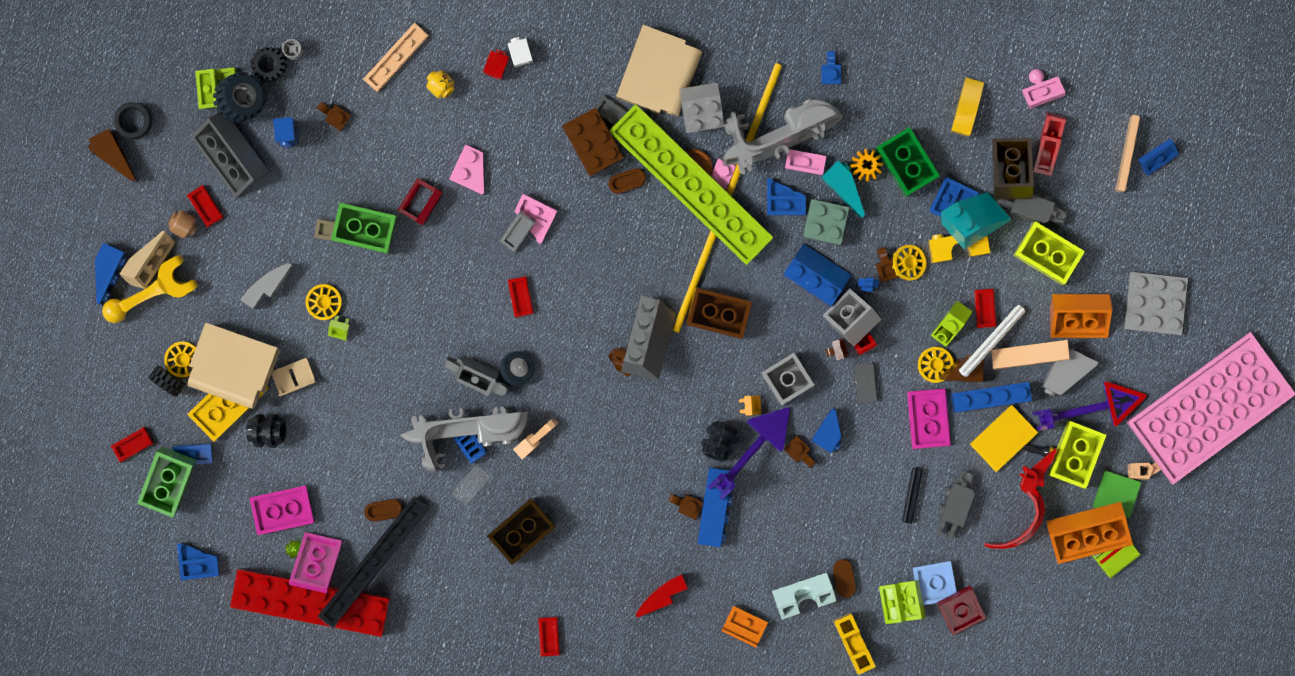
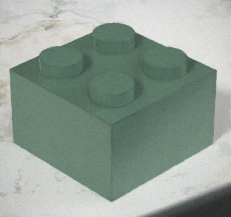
M811 199L802 238L840 246L849 207Z

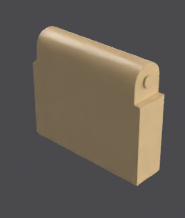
M643 25L616 99L633 105L636 104L638 107L657 114L663 111L679 117L682 109L679 89L690 87L702 51L686 45V40Z
M205 323L190 363V367L193 369L188 380V386L254 409L260 393H265L280 349Z

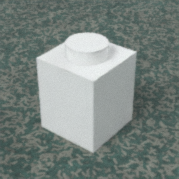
M517 37L511 39L508 47L514 67L533 63L526 38Z

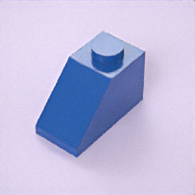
M831 408L810 440L829 453L832 451L836 452L842 443L839 441L841 433L836 410Z

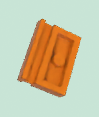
M733 606L721 631L756 648L768 622Z

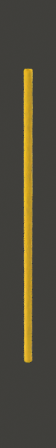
M775 63L747 135V142L753 141L780 74L782 68L780 64ZM736 164L726 190L731 197L741 174L738 164ZM710 231L672 331L677 333L681 330L691 304L694 288L698 286L717 237L712 231Z

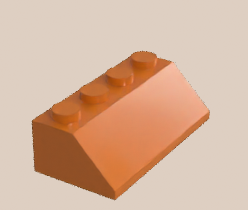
M1121 502L1046 521L1058 564L1133 545Z

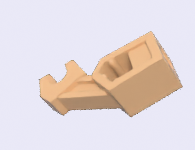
M552 418L535 435L531 433L513 450L521 459L525 458L540 444L539 440L559 422Z
M1155 461L1152 465L1150 463L1128 464V478L1147 480L1161 469ZM1140 467L1148 469L1146 475L1140 476Z

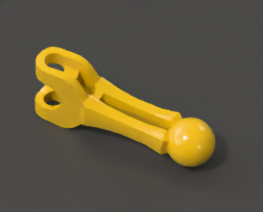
M177 255L163 262L158 271V279L133 296L124 298L122 301L119 299L108 300L103 306L102 314L108 322L119 323L125 319L127 312L139 303L165 293L173 297H183L196 289L198 283L195 280L181 283L174 278V269L181 265L184 260L182 255Z

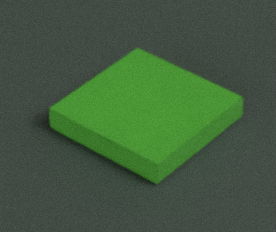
M1103 471L1092 507L1098 508L1121 502L1125 517L1130 519L1141 482Z

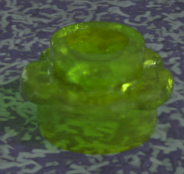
M290 540L289 544H286L285 547L286 554L290 555L291 558H295L301 546L300 542Z

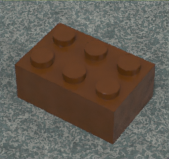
M596 107L562 125V129L589 178L623 160L622 154Z
M694 288L685 325L743 339L752 302Z

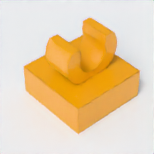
M760 395L744 396V399L739 400V402L745 403V409L740 410V413H745V415L761 414Z

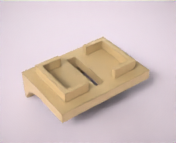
M307 358L272 372L280 397L317 383ZM290 369L293 370L296 380L298 382V386L296 387L290 374Z

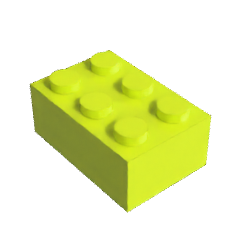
M1033 222L1013 256L1060 285H1065L1085 251L1039 223Z
M1067 421L1057 447V453L1047 475L1086 489L1106 435Z

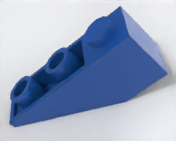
M102 243L95 258L96 300L99 305H103L104 302L106 303L111 296L109 291L112 285L115 286L119 279V275H117L120 267L123 268L127 262V253L105 243Z

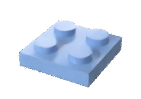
M951 561L912 568L914 580H919L923 605L936 603L956 593Z

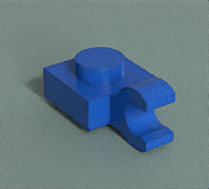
M827 51V65H821V85L841 84V65H835V51Z
M874 277L859 278L857 287H862L861 291L873 292V288H878V280H874Z

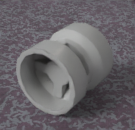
M288 39L284 42L282 51L290 60L301 58L303 47L297 40Z

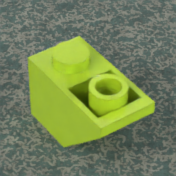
M956 301L931 336L946 347L965 325L972 311L959 301Z

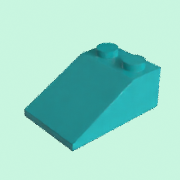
M988 192L958 201L941 211V224L964 250L1011 221V218Z

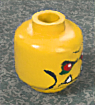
M444 70L433 71L428 75L427 89L436 98L446 99L455 90L454 80Z

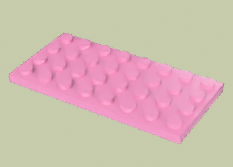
M1249 332L1127 421V424L1169 482L1175 484L1295 396V392L1252 333Z

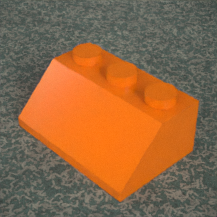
M1052 294L1050 337L1108 338L1112 315L1110 294Z

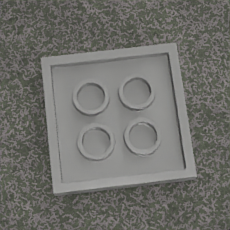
M1130 272L1124 329L1182 335L1188 278Z

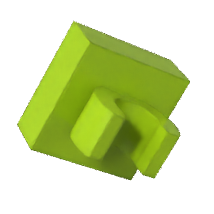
M336 316L334 320L330 321L328 336L346 341L349 334V319L346 318L345 323L338 322L339 316Z

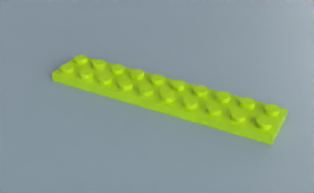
M636 104L609 131L746 265L773 239L746 210Z

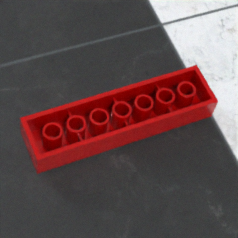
M240 568L237 569L230 608L330 627L319 619L318 615L340 588L329 586L328 592L324 593L289 585L290 578ZM363 592L335 628L382 637L391 598Z

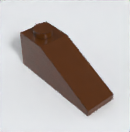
M107 129L88 139L90 142L88 147L93 155L96 154L97 157L134 183L138 181L112 130Z

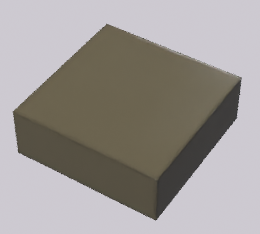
M317 219L314 238L332 241L331 237L335 222Z

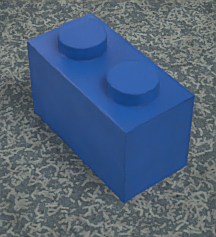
M293 117L273 119L275 142L283 148H293L294 144H299L297 121Z

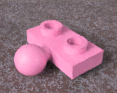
M1034 69L1029 74V80L1036 85L1022 90L1029 109L1065 96V90L1059 77L1057 76L1043 82L1044 73L1040 69Z

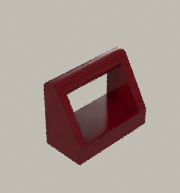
M417 178L397 211L424 226L443 193ZM422 185L431 190L433 194L417 218L406 210Z

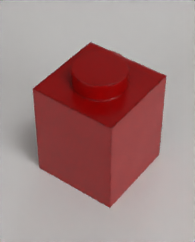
M498 49L495 52L490 51L483 74L502 81L510 60L506 56L507 53Z

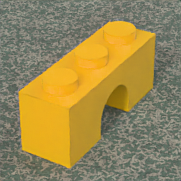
M943 234L934 235L932 240L928 241L931 263L952 260V247L955 244H959L952 235L949 237H944ZM987 236L967 248L969 257L990 253Z
M848 613L833 620L856 673L859 675L875 668L876 666L852 614Z

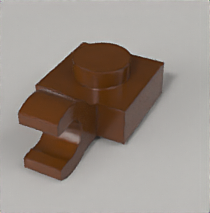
M320 102L316 107L327 115L324 121L340 132L351 117V115L336 105L333 109H330Z
M885 247L876 249L880 263L875 264L880 282L898 278L899 276L896 275L894 268H892L893 259H888Z
M798 436L783 449L796 463L801 459L809 468L816 463L806 454L810 448Z
M672 494L668 499L669 502L680 506L679 513L696 520L703 505V502L686 494L684 499Z

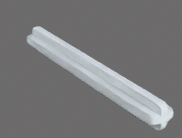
M1017 305L959 369V372L964 377L969 376L1025 313V309Z

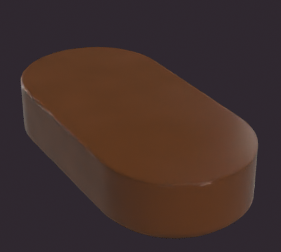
M634 168L616 174L609 179V189L615 194H621L639 188L645 183V173L641 169Z
M396 499L372 502L365 507L364 515L372 522L397 518L403 507L401 502Z
M840 559L833 565V575L837 593L847 598L855 593L856 586L850 562Z

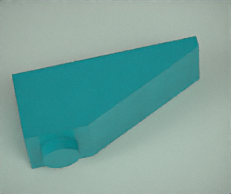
M837 161L821 179L862 218L865 213L853 176L849 172L851 168L844 161L842 163Z

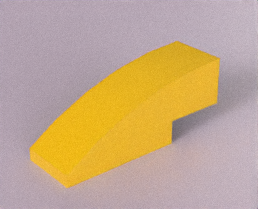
M965 78L950 132L966 137L970 136L984 82Z

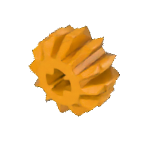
M864 149V156L858 151L857 156L859 159L852 157V161L857 164H851L850 168H857L852 174L860 173L858 180H862L863 176H865L866 182H869V175L875 180L877 176L874 172L881 174L882 171L877 168L883 166L882 162L877 163L881 156L878 155L874 158V150L868 155V149ZM863 161L871 163L870 170L868 168L863 169Z

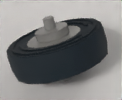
M513 351L507 354L500 364V373L503 379L514 386L529 382L535 371L531 357L521 351Z

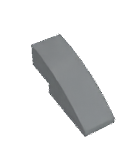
M287 263L270 271L256 281L240 300L251 308L256 309L265 294L269 297L275 295L293 268V265Z

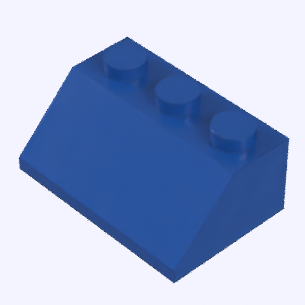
M803 243L782 276L831 307L851 274Z

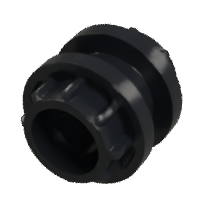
M256 414L255 417H252L247 422V440L250 444H254L256 448H262L265 442H267L269 448H276L285 441L286 423L276 414L269 415L267 420L263 414Z
M715 421L711 426H707L706 433L710 436L708 439H702L703 454L721 462L726 461L728 457H732L734 451L729 447L731 443L736 444L739 439L736 436L738 432L736 428L721 421Z

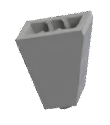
M1069 348L1070 360L1053 362L1041 387L1050 396L1062 395L1096 367L1098 362Z

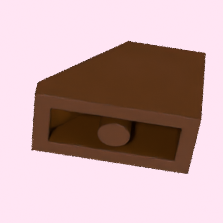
M966 355V358H959L940 376V380L983 382L984 359L969 376L964 377L959 372V369L972 355Z

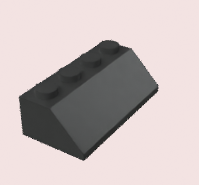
M220 112L209 117L191 138L234 197L237 198L258 183L269 171L235 124L228 122V118L223 119Z
M641 295L621 372L659 381L676 316L660 300Z

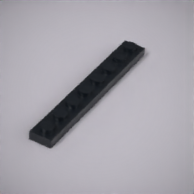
M413 496L318 615L319 619L332 629L335 628L429 510L427 505Z

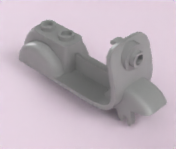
M811 98L806 100L802 106L797 108L794 106L786 111L784 120L787 125L747 142L744 138L743 130L749 127V123L740 124L739 121L744 119V114L738 115L736 118L735 112H731V117L726 119L724 127L728 135L732 134L735 145L726 152L723 166L738 164L740 173L745 175L744 169L747 168L751 172L752 163L765 160L773 155L780 159V152L785 151L786 155H789L788 148L811 137L814 140H818L817 134L824 138V131L834 127L842 119L843 115L832 104L824 100H813Z
M501 406L500 414L498 413V407H495L493 414L490 416L462 418L464 414L462 408H459L460 414L458 416H454L453 410L449 409L451 420L426 422L425 417L420 415L418 422L417 417L413 416L411 422L414 430L403 433L400 436L411 443H422L425 456L422 457L423 468H427V472L433 471L434 473L438 471V468L445 467V464L437 462V459L444 457V454L439 453L436 455L432 443L433 440L477 434L478 443H483V446H493L494 441H502V444L514 443L513 439H517L523 432L528 420V412L507 413L506 409Z

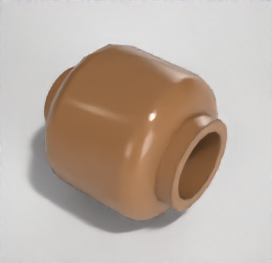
M184 210L175 211L167 223L170 225L169 231L182 239L188 235L192 237L197 229V226H195L196 218Z

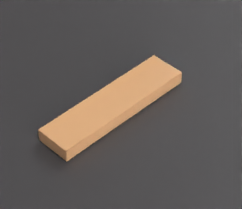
M414 23L363 80L379 92L429 35Z
M1132 115L1129 119L1116 192L1122 193L1126 191L1140 116Z
M1068 340L991 350L994 370L1070 360Z

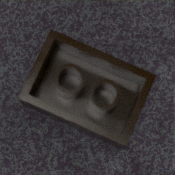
M1031 138L992 139L994 200L1033 199L1034 179Z
M530 498L488 534L487 537L509 563L513 565L555 529L556 525L538 504Z

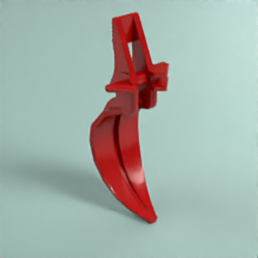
M1057 448L1052 450L1032 468L1023 466L1025 474H1019V476L1023 477L1020 483L1021 490L1027 493L1035 504L1036 515L1029 528L1010 541L1003 543L985 542L984 546L994 549L1016 547L1030 539L1043 522L1045 503L1036 487H1044V475L1057 453Z

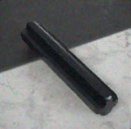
M912 468L902 517L903 523L912 524L923 472L921 468Z

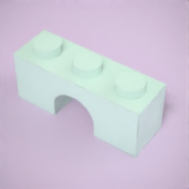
M827 573L772 591L782 620L800 614L798 605L805 599L815 600L818 607L836 602Z

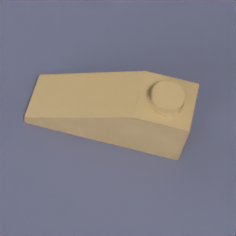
M162 231L128 260L120 275L130 285L145 289L176 242L165 231Z

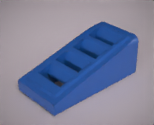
M470 435L471 439L462 444L461 440L467 436L453 437L471 464L487 453L482 444L478 443L475 435ZM474 441L476 444L467 450L465 447ZM476 448L480 449V451L474 454L473 456L469 454Z

